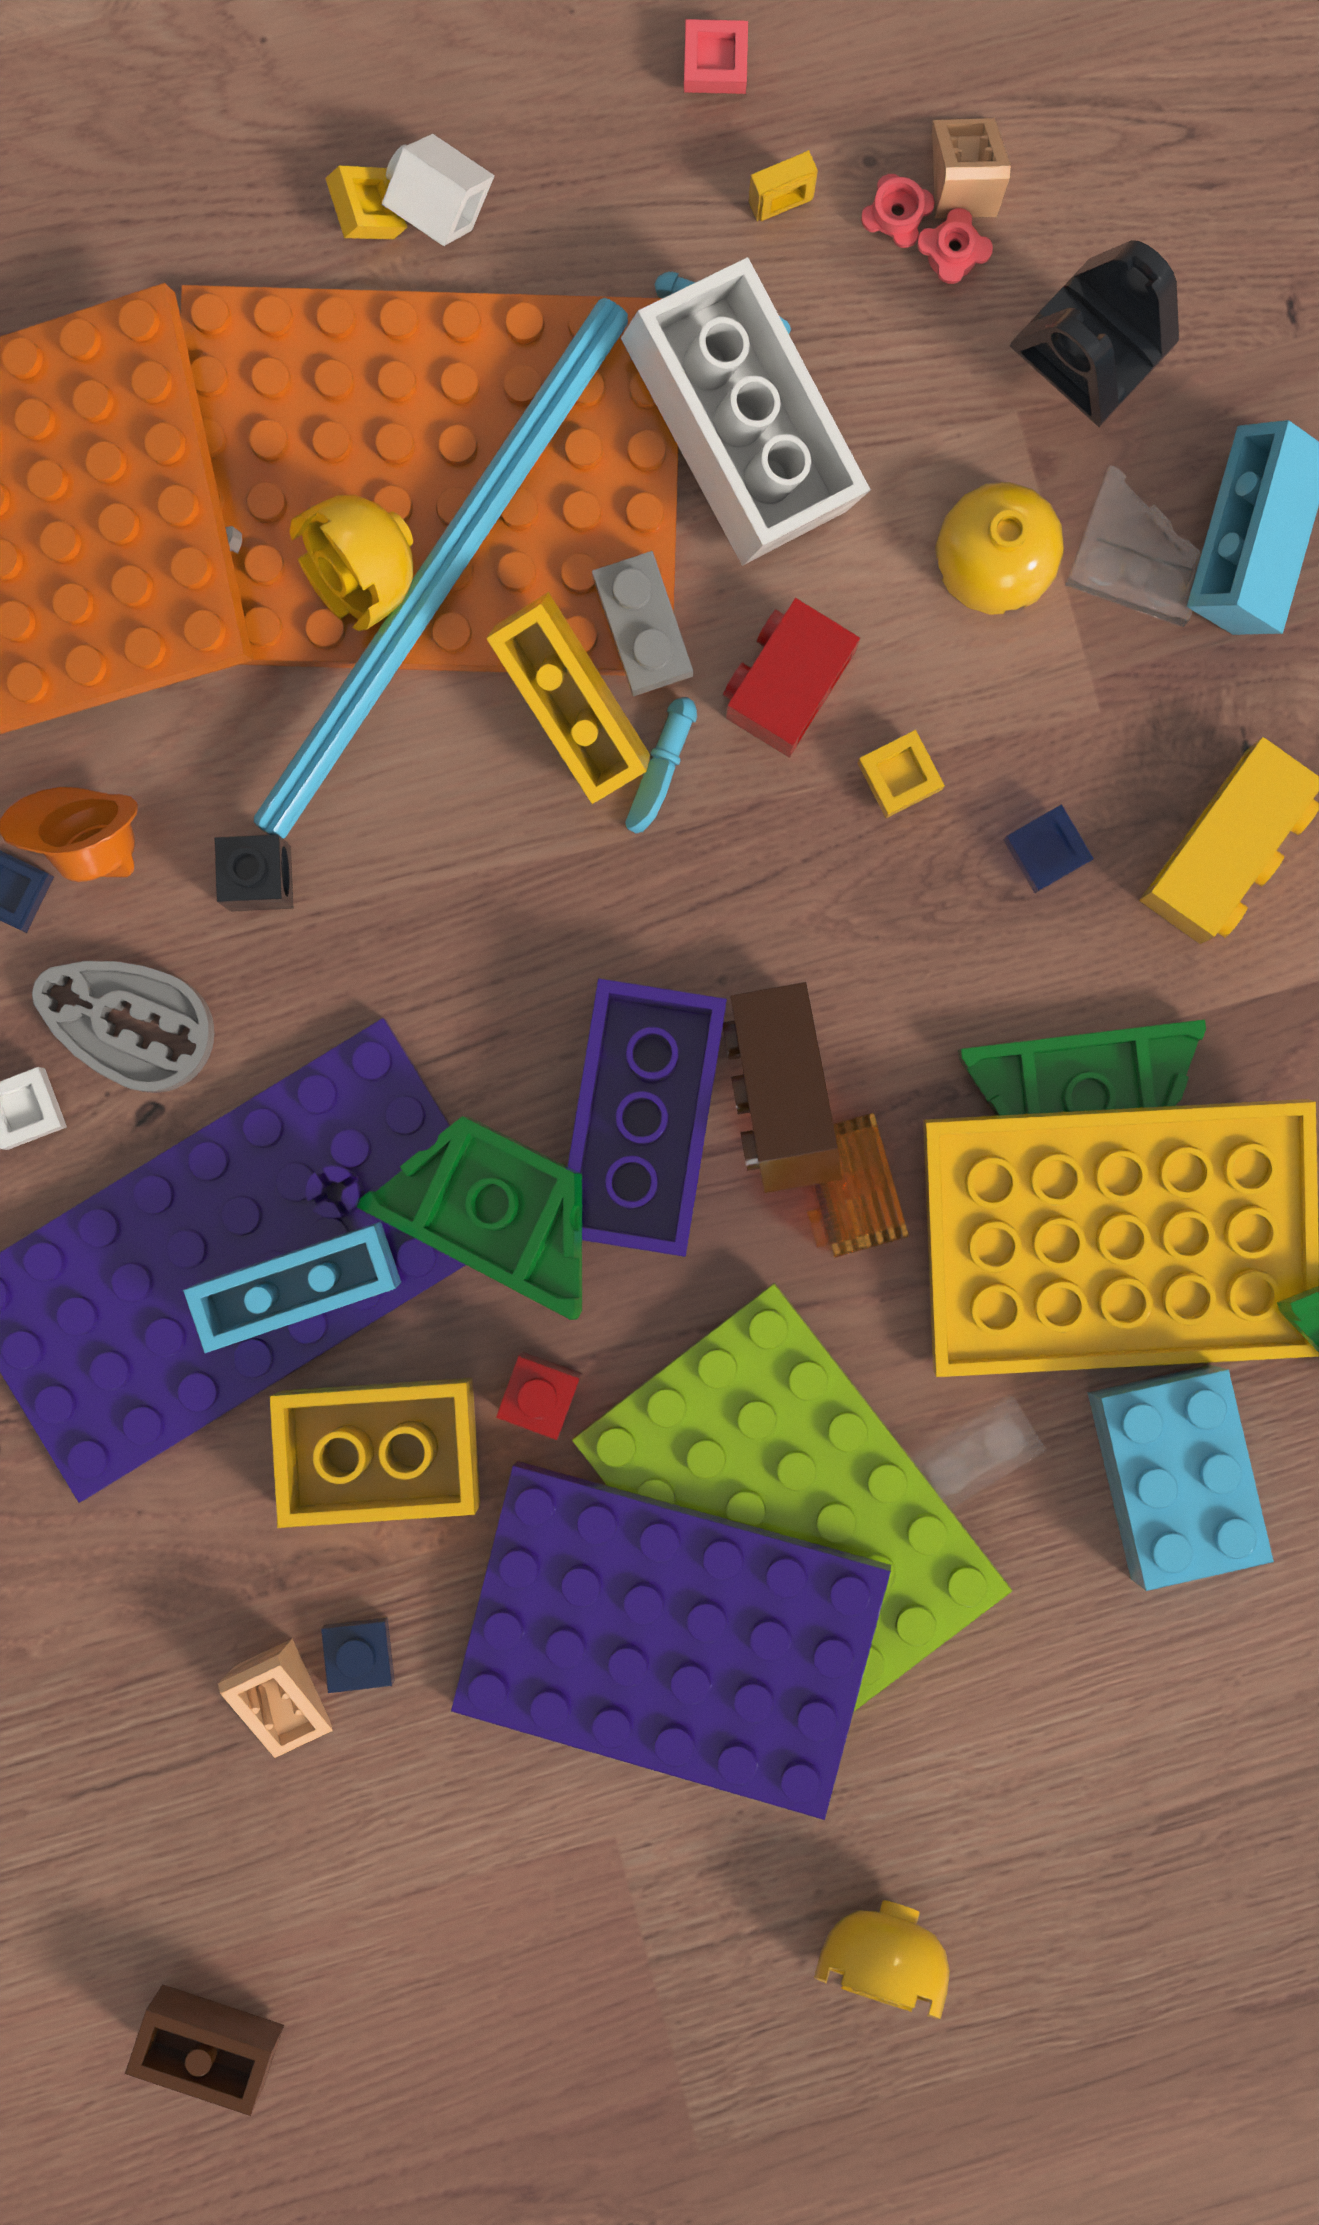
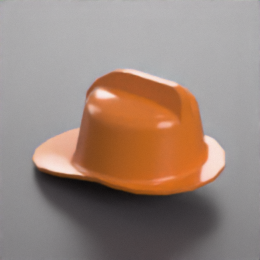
M75 787L45 789L23 797L6 810L0 818V835L6 843L12 846L44 854L59 873L69 881L83 882L99 877H128L134 872L135 866L132 857L135 847V836L131 821L137 815L138 804L131 796L122 794H107Z

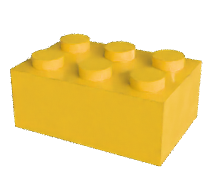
M473 1378L282 1390L270 1396L277 1528L475 1515L481 1503Z

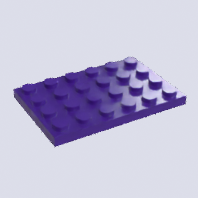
M516 1461L512 1466L451 1712L825 1820L888 1584L891 1565Z

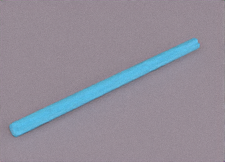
M607 298L598 300L412 579L411 586L403 602L387 616L255 814L254 823L268 835H280L283 839L286 838L626 328L628 314L621 306Z

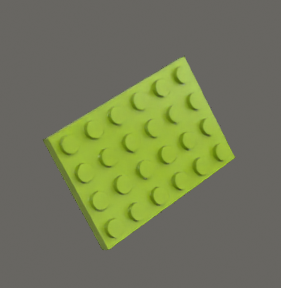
M775 1282L572 1439L607 1486L890 1564L891 1572L854 1711L1012 1592L1007 1581Z

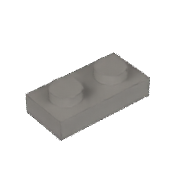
M653 551L593 570L592 577L632 696L693 677V668Z

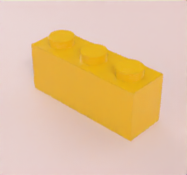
M549 592L494 626L486 638L591 804L647 772L650 753Z
M1260 738L1245 751L1139 901L1199 944L1214 938L1217 933L1226 938L1237 926L1248 909L1240 901L1254 882L1262 887L1282 863L1285 856L1277 851V849L1289 832L1292 831L1297 836L1301 834L1319 811V802L1314 800V797L1319 792V776L1266 738Z

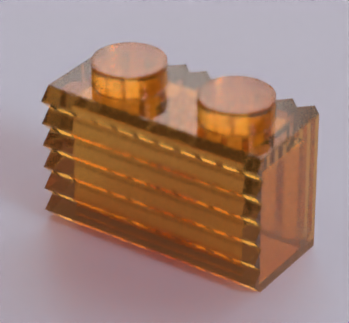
M874 1113L834 1123L842 1180L811 1185L817 1209L806 1211L816 1248L828 1245L830 1256L836 1258L909 1237Z

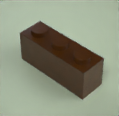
M802 982L730 995L734 1020L723 1022V1032L728 1060L741 1058L743 1074L731 1076L737 1114H751L753 1130L740 1132L747 1171L760 1169L764 1193L842 1180L838 1145L807 983Z

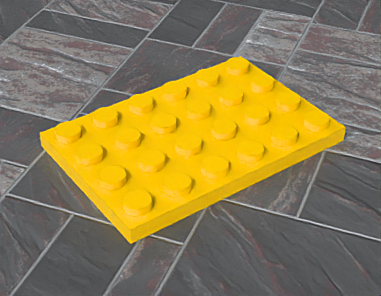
M1296 1099L923 1120L933 1372L936 1377L1319 1357V1352L1282 1315L1277 1305V1302L1319 1286L1315 1101Z

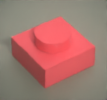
M685 20L684 93L746 94L748 21Z

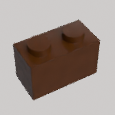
M162 1984L145 2011L125 2074L251 2116L264 2088L284 2025Z

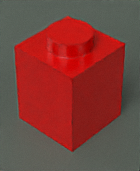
M522 1352L517 1358L496 1418L557 1440L582 1373Z

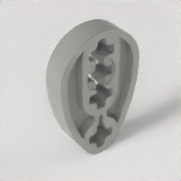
M81 961L50 967L42 972L34 982L32 991L34 1006L53 1035L74 1056L90 1068L124 1087L149 1093H160L177 1089L197 1076L210 1057L215 1034L211 1011L204 998L196 989L173 975L146 966L117 961ZM71 978L73 979L71 990L78 994L80 999L91 1003L93 1008L88 1009L78 1004L75 1006L64 1004L60 1012H57L58 1000L50 996L51 989L54 985L64 987ZM130 1003L132 1005L129 1014L133 1018L150 1023L154 1019L155 1014L161 1017L159 1027L168 1033L180 1035L184 1028L188 1027L190 1029L188 1040L196 1044L195 1051L192 1055L181 1054L177 1061L174 1062L171 1060L173 1049L168 1045L152 1041L146 1050L142 1048L144 1037L129 1029H123L118 1037L114 1036L116 1025L108 1021V1015L112 1009L122 1011L126 1004Z

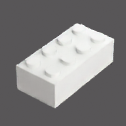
M748 257L637 311L622 335L621 340L742 566L847 512L871 490Z

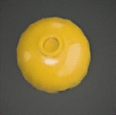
M1013 482L987 483L961 497L945 516L935 545L936 560L938 558V566L943 575L942 581L948 592L967 608L989 615L1004 614L1006 610H1017L1023 606L1027 607L1035 603L1054 581L1064 549L1062 525L1051 504L1032 488Z
M337 495L310 507L291 520V541L302 535L307 553L297 558L300 566L315 592L339 619L351 613L358 619L352 628L357 631L366 630L387 617L403 602L413 579V558L410 546L413 545V537L409 527L400 515L393 511L388 513L379 504L357 495Z
M882 1900L879 1912L855 1911L841 1918L832 1928L821 1950L814 1978L827 1983L829 1972L833 1971L843 1975L841 1989L910 2012L915 2008L916 2000L928 2002L930 2005L927 2016L941 2019L948 1991L950 1971L946 1951L937 1936L917 1924L920 1912L901 1904Z

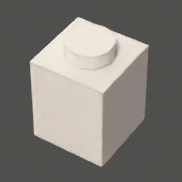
M431 134L409 145L404 144L395 152L386 170V178L390 180L382 205L445 246L472 231L495 175L434 134Z

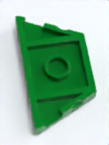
M1204 1019L963 1048L958 1050V1057L996 1116L1176 1106L1181 1101L1189 1079L1186 1075L1198 1041L1204 1037L1206 1023Z
M461 1116L438 1135L434 1145L427 1150L418 1151L400 1166L402 1171L376 1192L369 1191L360 1199L357 1208L569 1320L579 1318L582 1312L581 1173L471 1117Z

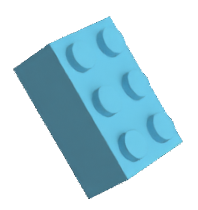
M1207 1365L1087 1392L1131 1580L1145 1591L1274 1562L1229 1369Z

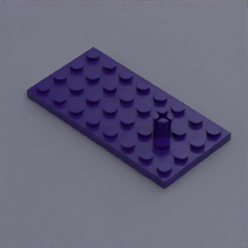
M386 1019L378 1020L0 1252V1373L78 1503L93 1496L466 1266L357 1208L360 1199L369 1191L376 1192L402 1171L400 1168L402 1164L418 1151L429 1149L436 1143L438 1135L450 1126V1123ZM381 1221L401 1283L395 1289L204 1353L183 1290L217 1276Z

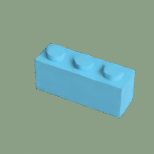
M1285 420L1237 426L1187 603L1189 609L1232 635L1283 634L1319 507V441L1291 421Z
M380 1221L197 1283L183 1291L204 1353L393 1290L401 1283Z

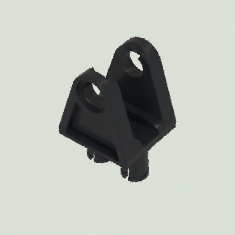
M1135 240L1128 241L1091 257L1014 338L1010 347L1093 423L1100 427L1179 341L1177 281L1174 272L1157 251L1149 245Z

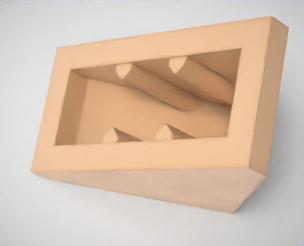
M995 118L933 120L932 145L935 219L947 218L949 211L955 208H963L969 211L972 217H997L1010 179L1011 165Z
M293 1638L235 1665L218 1683L220 1694L274 1758L333 1731L327 1712Z

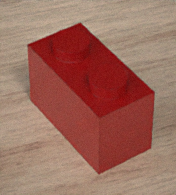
M797 598L793 600L785 614L775 609L756 640L764 648L753 666L750 667L742 662L723 692V696L731 700L727 706L726 719L790 758L856 653L860 637Z

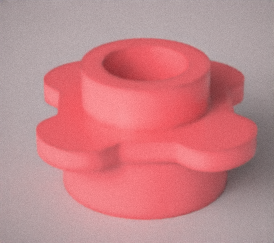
M896 174L884 175L877 183V193L873 204L865 207L862 211V225L869 232L880 231L892 237L898 247H911L918 240V227L923 217L933 212L935 205L933 195L928 190L921 189L915 181L909 178L899 177ZM895 206H900L903 208L904 213L897 216L893 214L892 209Z
M955 208L949 211L946 221L935 229H924L920 233L917 243L919 251L923 255H928L929 264L934 272L938 274L940 280L948 284H955L961 281L962 277L970 273L976 263H986L993 251L991 240L979 235L972 225L971 213L963 208ZM952 241L960 243L961 248L958 251H953L949 247Z

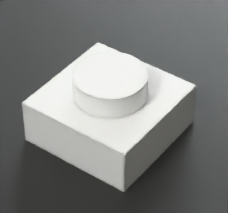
M36 1067L0 1081V1149L9 1150L67 1127L45 1068Z

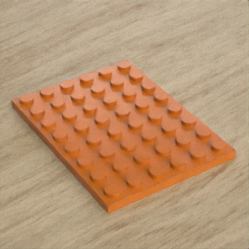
M182 285L180 317L225 527L233 526L242 533L240 550L238 553L231 551L254 660L239 665L353 668L387 617L366 630L357 631L352 627L358 619L351 613L339 619L330 611L315 592L300 566L297 558L307 553L302 535L291 541V520L310 507L337 495H357L375 502L388 513L393 511L400 515L409 527L413 537V545L410 546L413 558L414 578L598 300L607 298L627 312L628 324L398 669L507 672L487 641V636L495 625L549 592L600 675L626 676L592 577V571L653 551L674 612L679 447L621 340L622 335L637 311L663 298Z

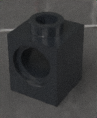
M280 835L214 838L216 891L219 904L231 912L294 909L291 846Z

